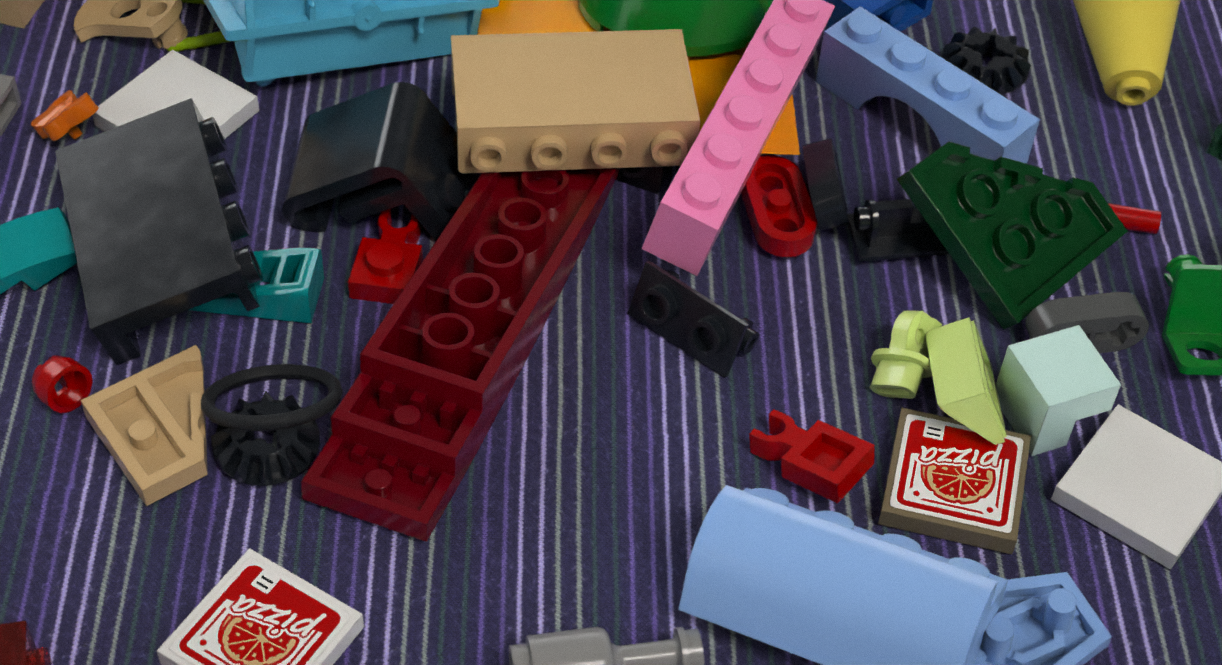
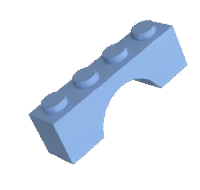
M858 7L824 31L816 82L845 102L859 109L877 96L898 99L915 109L927 121L938 138L940 146L947 142H953L970 147V154L994 161L1000 157H1005L1027 164L1040 121L1036 116L862 7Z

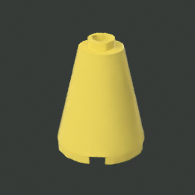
M1073 0L1104 91L1109 98L1121 104L1133 106L1145 103L1161 90L1181 0Z

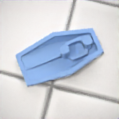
M1068 572L1008 579L1002 605L983 633L975 665H1084L1109 646L1112 636Z

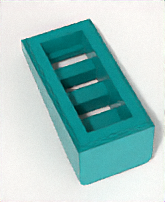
M287 248L253 251L263 276V281L260 282L269 283L267 285H260V282L254 284L260 304L258 308L247 311L238 295L230 293L189 309L193 311L312 324L324 281L321 249Z

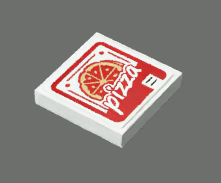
M249 548L160 646L157 654L161 665H333L364 628L363 614Z

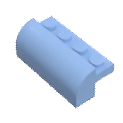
M726 485L712 503L696 537L686 571L678 610L821 665H975L983 633L1002 605L1008 579L991 574L986 566L975 560L961 557L948 559L921 549V546L915 540L899 534L880 535L857 527L849 517L841 513L827 510L815 512L789 503V499L778 491L768 488L750 489L747 487L742 491Z

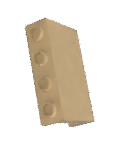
M682 29L451 35L452 93L455 100L458 170L460 173L681 166L699 134L700 117Z

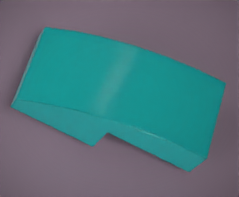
M59 207L19 217L0 225V294L20 281H23L35 291L77 264L69 220Z

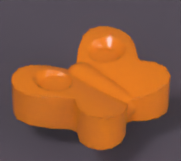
M68 90L52 102L45 112L38 115L31 122V126L42 139L49 137L52 141H56L68 132L74 140L82 135V131L77 125L95 114L99 107L87 92L77 98L71 90Z

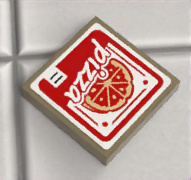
M901 407L878 524L1012 555L1018 537L1031 436L1006 430L1007 437H1004L1005 442L995 445L955 419Z

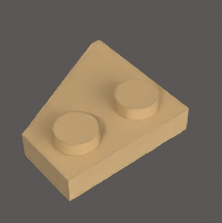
M196 345L81 400L86 419L146 506L208 475L206 415L201 409V398L205 392L204 366L201 351Z

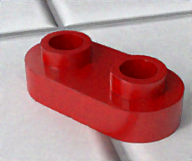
M774 155L760 156L741 191L755 239L763 250L779 257L799 256L811 248L817 225L814 208L803 176L797 165L786 158Z

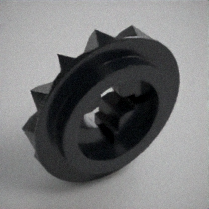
M974 26L968 34L955 32L950 43L945 44L942 54L943 59L999 94H1006L1021 87L1027 80L1031 64L1028 63L1029 50L1022 46H1017L1016 36L1002 37L998 35L996 28L991 33L982 32ZM982 55L993 57L992 62L989 61L987 67L982 66Z
M265 391L260 401L248 403L239 398L236 408L232 413L241 415H272L302 408L298 405L293 395L284 400H274ZM313 420L302 425L284 429L266 430L269 433H277V450L272 443L268 444L262 438L255 439L254 431L238 430L218 424L216 433L211 435L214 457L223 472L239 482L255 486H269L286 482L304 472L317 456L320 447V432L316 421Z

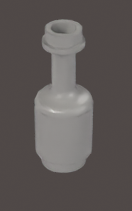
M589 627L527 635L526 643L509 645V665H704V652L701 636L697 628L684 630L683 627H675L673 639L620 646L610 641L609 635L604 628Z

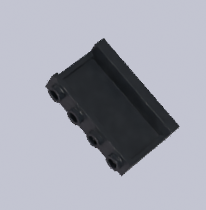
M192 98L55 151L90 329L116 365L141 356L135 330L230 293L238 295L247 311L260 307L254 284L263 281L262 272L249 245L243 246L242 238L251 235L250 229L239 203L236 200L231 202L230 195L238 192V186L226 159H220L218 155L227 151L226 143L214 117L204 120Z

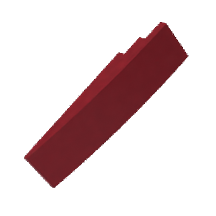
M621 168L491 172L481 174L360 353L361 373L331 416L332 436L301 481L303 500L425 542L428 541L535 345Z

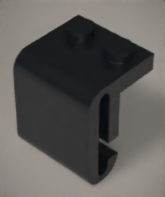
M395 82L309 115L304 122L282 207L283 215L296 228L317 233L327 230L333 201L337 196L342 195L338 212L348 223L404 204L433 239L437 241L465 199L464 192L468 173H460L458 170L457 132L424 91L416 85L407 82Z

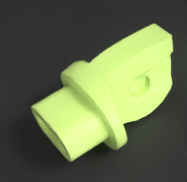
M906 310L900 313L893 325L889 348L876 349L871 356V361L877 369L870 389L884 397L915 398L922 378L932 376L925 335L931 329L941 327L942 324L924 311Z

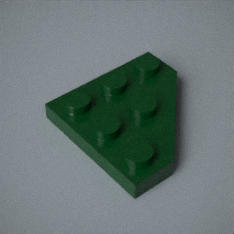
M947 142L897 178L899 184L1003 330L1019 323L1034 308L1042 304L1128 232L1094 183L1075 177L1064 181L1043 175V168L1005 157H1000L994 161L970 154V147L953 142Z

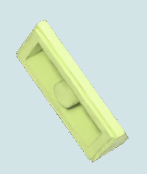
M970 317L931 329L925 336L937 405L947 415L995 445L1004 443V437H1007L993 369L974 320L971 321Z

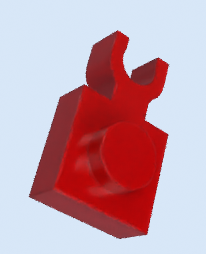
M391 209L382 211L379 216L380 239L362 237L348 280L349 298L394 304L423 262L422 245L417 244L422 231V225L412 214L411 221L407 226L402 228L392 227Z
M773 409L769 413V433L772 435L765 434L755 428L749 433L750 453L768 461H781L782 478L837 504L874 465V444L820 420H817L806 431L798 427L792 417Z

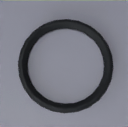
M295 364L258 366L232 373L210 385L201 398V409L211 421L233 429L249 431L284 429L308 423L329 413L340 402L343 390L340 381L333 374L320 368ZM264 380H309L325 385L329 391L327 397L316 404L299 410L272 415L233 414L222 411L215 406V400L219 395L233 388Z

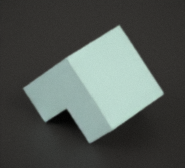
M1079 325L1008 345L996 382L1001 410L1014 431L1031 436L1029 454L1031 456L1066 446L1075 422L1110 411L1121 386L1116 376Z

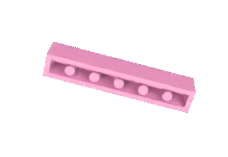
M773 0L661 200L642 250L698 276L762 150L804 73L835 8L834 5L824 0Z

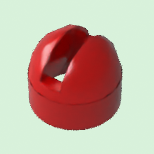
M59 355L49 357L43 365L39 364L32 376L33 391L39 400L58 413H67L81 406V400L89 396L93 383L92 375L86 367L73 358ZM59 382L63 388L56 392L54 387Z

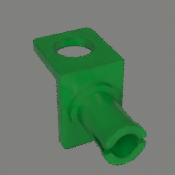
M1179 255L1173 258L1165 267L1169 273H1164V278L1168 286L1172 288L1162 338L1180 373L1186 375H1222V265H1204L1194 255ZM1193 348L1207 349L1218 354L1221 358L1218 360H1203L1191 355L1187 350Z

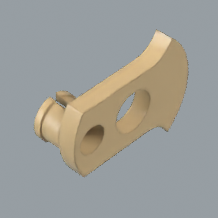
M87 0L79 9L74 19V30L81 43L90 38L103 35L152 38L154 45L159 49L162 46L164 49H169V47L176 46L186 39L188 35V30L179 17L183 8L181 0ZM138 9L135 13L129 16L119 18L122 14L126 13L127 11Z

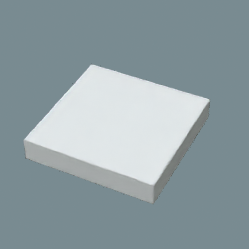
M171 50L101 103L96 113L93 114V120L96 127L107 131L192 98L204 120L214 117L225 139L259 112L258 98L253 93L184 55Z
M1118 404L1057 484L1051 500L1171 570L1222 495V462Z

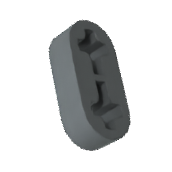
M1111 292L1049 300L1034 308L1025 320V327L1030 339L1079 325L1099 353L1127 349L1143 339L1149 330V322L1138 299L1129 292Z

